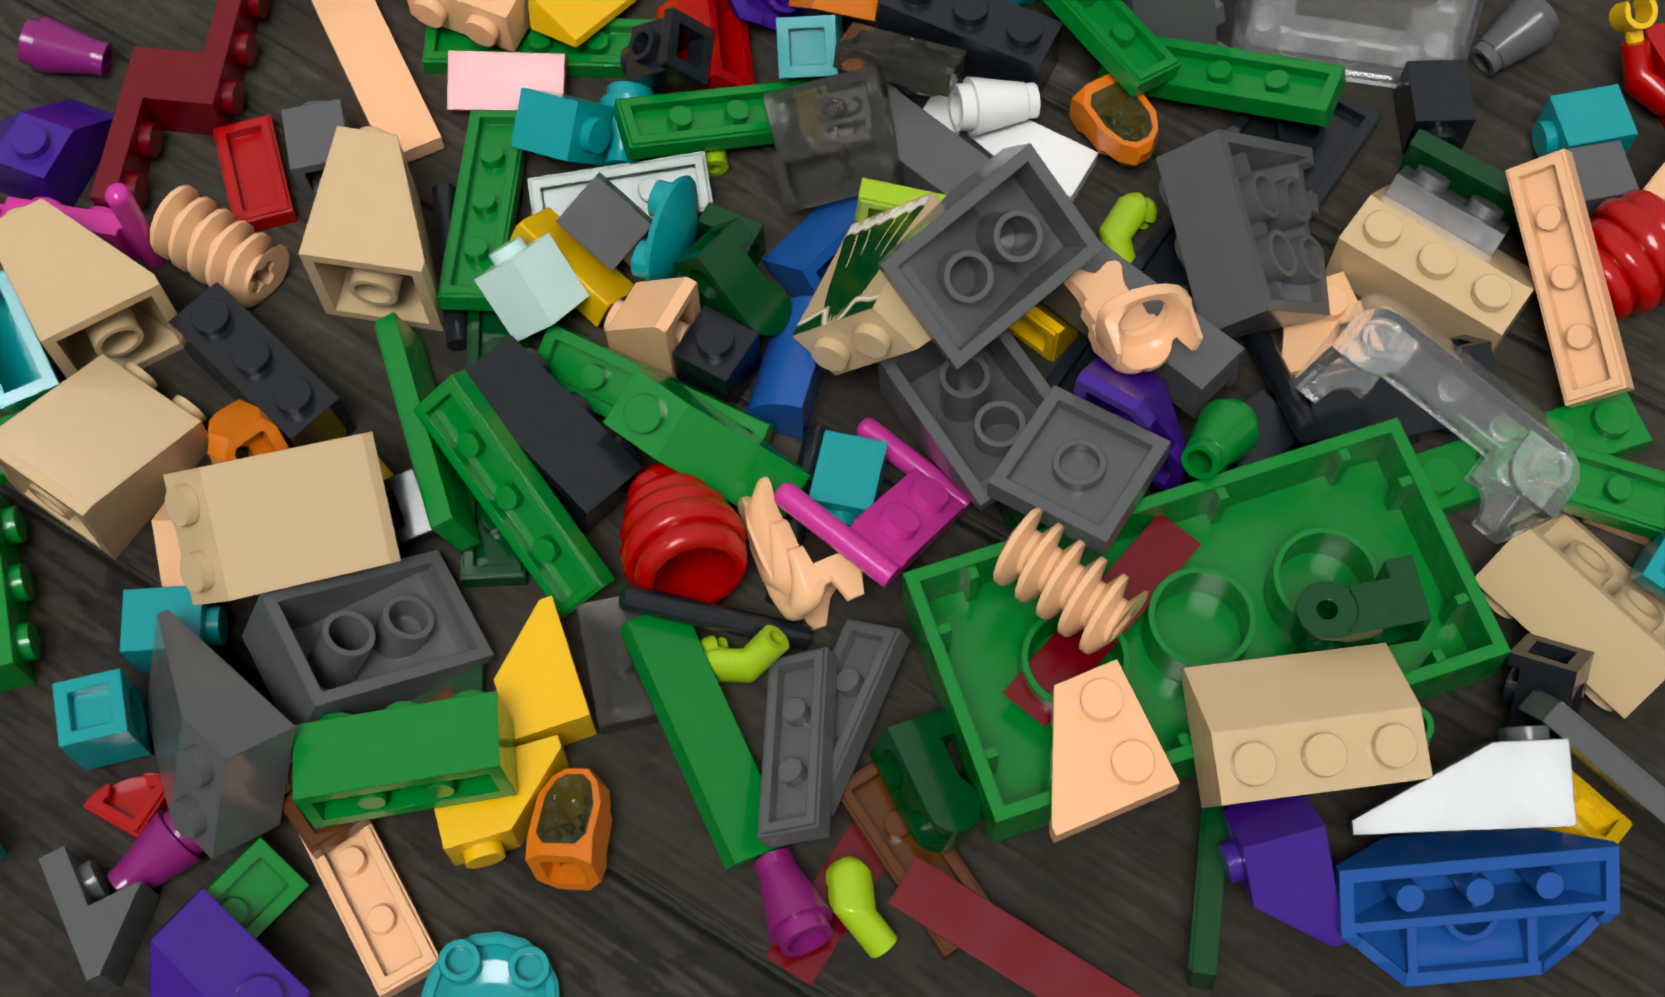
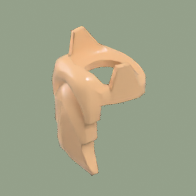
M1116 260L1107 261L1096 273L1079 269L1063 282L1080 304L1082 309L1080 317L1089 329L1088 338L1093 351L1116 372L1138 374L1142 371L1149 372L1160 368L1169 358L1172 342L1176 337L1191 351L1197 350L1203 340V335L1192 306V299L1186 289L1179 285L1164 283L1128 290L1123 279L1122 265ZM1150 300L1164 302L1163 309L1157 317L1155 314H1148L1142 303Z
M768 477L760 478L757 481L752 497L745 496L738 501V512L745 524L750 542V550L762 582L765 583L772 601L787 620L799 621L804 618L807 624L810 625L811 630L814 631L827 625L830 598L836 589H838L847 602L865 594L863 571L840 553L816 563L812 562L805 548L799 546L789 522L783 519L775 503L772 484Z

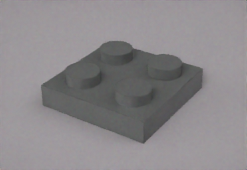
M1053 385L989 479L987 496L1024 515L1039 507L1044 510L1039 521L1040 523L1051 528L1059 522L1065 527L1062 534L1076 541L1081 539L1086 543L1087 547L1105 555L1168 458L1171 441Z

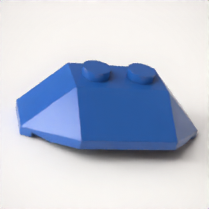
M1547 829L1465 830L1387 836L1335 866L1338 895V934L1343 940L1357 948L1404 987L1542 975L1582 944L1600 923L1605 926L1620 914L1619 845L1614 841Z

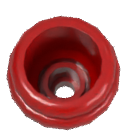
M1633 189L1626 192L1620 198H1609L1603 201L1591 212L1589 218L1617 322L1630 314L1640 316L1650 312L1657 305L1665 306V200L1651 191Z
M663 463L651 465L640 473L630 484L627 493V504L623 512L624 521L620 529L622 544L620 558L625 578L635 586L714 604L727 597L741 583L748 566L746 528L741 517L719 491L708 487L704 481L694 475L679 473Z

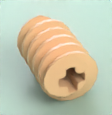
M189 184L177 187L164 198L153 216L150 227V244L156 254L166 260H171L173 265L184 272H189L191 277L199 282L208 284L209 288L218 282L244 308L253 307L273 294L282 283L288 269L290 256L287 247L282 244L273 247V241L270 236L263 232L255 233L254 227L245 220L236 221L234 213L226 208L218 209L215 201L207 196L200 197L199 191Z
M1037 507L1022 519L1006 540L993 572V580L1003 587L1018 580L1015 587V598L1024 604L1040 596L1036 606V615L1045 621L1062 612L1058 622V632L1064 637H1070L1084 629L1079 649L1088 655L1112 642L1127 627L1143 606L1149 592L1145 590L1127 601L1123 595L1130 577L1123 573L1107 584L1104 583L1101 578L1108 560L1101 556L1085 567L1079 562L1086 543L1079 539L1062 550L1058 547L1065 527L1058 522L1045 532H1039L1037 527L1044 510Z

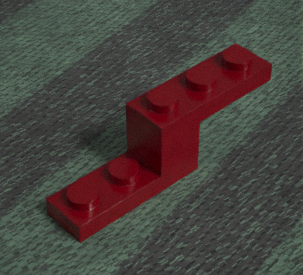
M218 0L203 53L134 46L90 195L95 206L110 208L105 199V190L109 185L117 182L125 184L130 189L140 209L145 206L149 190L147 175L152 158H157L161 152L163 142L162 131L214 136L213 128L232 124L234 115H239L244 106L243 80L247 66H253L256 61V31L260 18L265 19L268 15L270 0Z

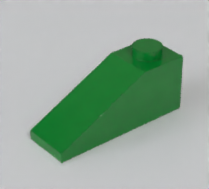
M636 369L603 422L659 462L679 473H689L701 479L708 487L719 491L727 501L738 506V501L742 497H752L756 483L760 478H769L775 495L778 487L788 482L793 483L804 491L813 477V474L661 370ZM778 506L783 519H786L788 513Z

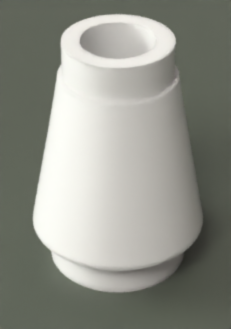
M967 76L964 78L963 83L952 84L948 97L949 115L956 132L967 131L972 137L1026 121L1027 119L1037 118L1041 108L1039 89L1034 82L1024 83Z

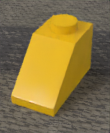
M549 596L540 599L494 678L497 692L514 721L515 747L554 735H558L562 745L565 746L597 735L553 597Z
M558 735L515 747L517 795L434 809L443 849L455 866L465 863L466 868L470 869L487 867L505 859V851L521 847L528 834L538 793L553 775L569 767L565 750Z

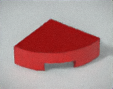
M144 773L142 776L127 778L113 785L111 783L106 784L98 789L82 806L91 814L137 839L158 809L164 811L168 809L161 776L158 773Z

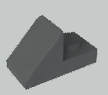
M65 846L38 858L86 981L107 994L122 988L158 906L159 894L143 881H139L110 895L107 882L93 859L85 862Z

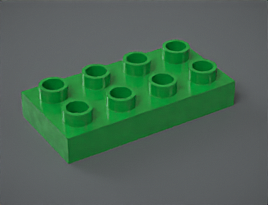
M1398 417L1216 474L1207 480H1196L1143 497L1107 553L1103 555L1085 546L1079 562L1085 567L1103 556L1108 560L1103 573L1104 576L1156 516L1162 514L1201 543L1180 570L1170 574L1157 586L1146 610L1124 635L1121 632L1114 639L1116 645L1097 666L1099 667L1113 660H1118L1179 781L1197 776L1180 669L1304 653L1294 645L1289 635L1288 622L1300 594L1309 585L1314 583L1333 582L1347 587L1353 584L1374 581L1385 560L1412 555L1432 620L1418 641L1395 644L1388 647L1418 702L1489 679L1511 653L1506 639ZM1047 527V528H1044V529H1041V530H1038V531L1041 532V533H1043V532H1045L1046 530H1048L1050 527ZM1062 534L1058 547L1064 550L1075 543L1076 540ZM1006 541L903 573L901 603L941 710L946 709L953 727L954 736L952 740L967 781L973 786L979 796L982 805L981 819L991 844L1049 825L1052 786L1050 766L1053 727L1051 726V721L1044 727L1005 696L1003 691L1022 671L1024 681L1031 693L1041 703L1052 709V696L1045 692L1036 682L1031 673L1029 662L1056 632L1062 614L1061 612L1045 621L1036 615V606L1040 596L1024 604L1015 598V587L1018 580L1004 587L993 580V572Z

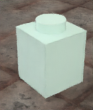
M549 233L528 244H525L521 236H517L489 254L494 265L474 279L509 334L517 341L552 326L589 297V294Z

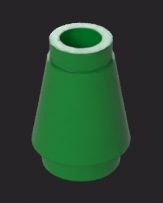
M1225 398L1211 401L1201 409L1187 445L1181 455L1183 468L1189 475L1200 480L1210 479L1255 448L1258 442L1259 430L1256 414L1251 407L1241 400Z

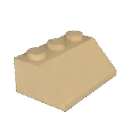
M1390 185L1371 194L1338 238L1326 268V276L1344 272L1355 294L1434 341L1468 335L1491 341L1492 352L1494 353L1536 292L1530 267L1499 249H1496L1491 256L1389 198L1385 193Z
M1550 508L1528 521L1475 576L1479 586L1484 590L1483 594L1489 606L1502 617L1507 619L1514 617L1533 635L1594 652L1585 693L1602 709L1607 711L1615 710L1625 719L1665 680V603L1629 579L1632 568L1571 514Z
M1386 643L1180 669L1201 808L1433 778L1421 705Z

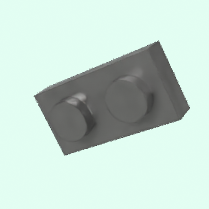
M1406 165L1397 173L1385 193L1386 196L1491 256L1512 226L1501 219L1505 212L1499 206L1478 195H1472L1467 200L1447 189L1451 181L1430 167L1418 165L1417 169L1414 170Z

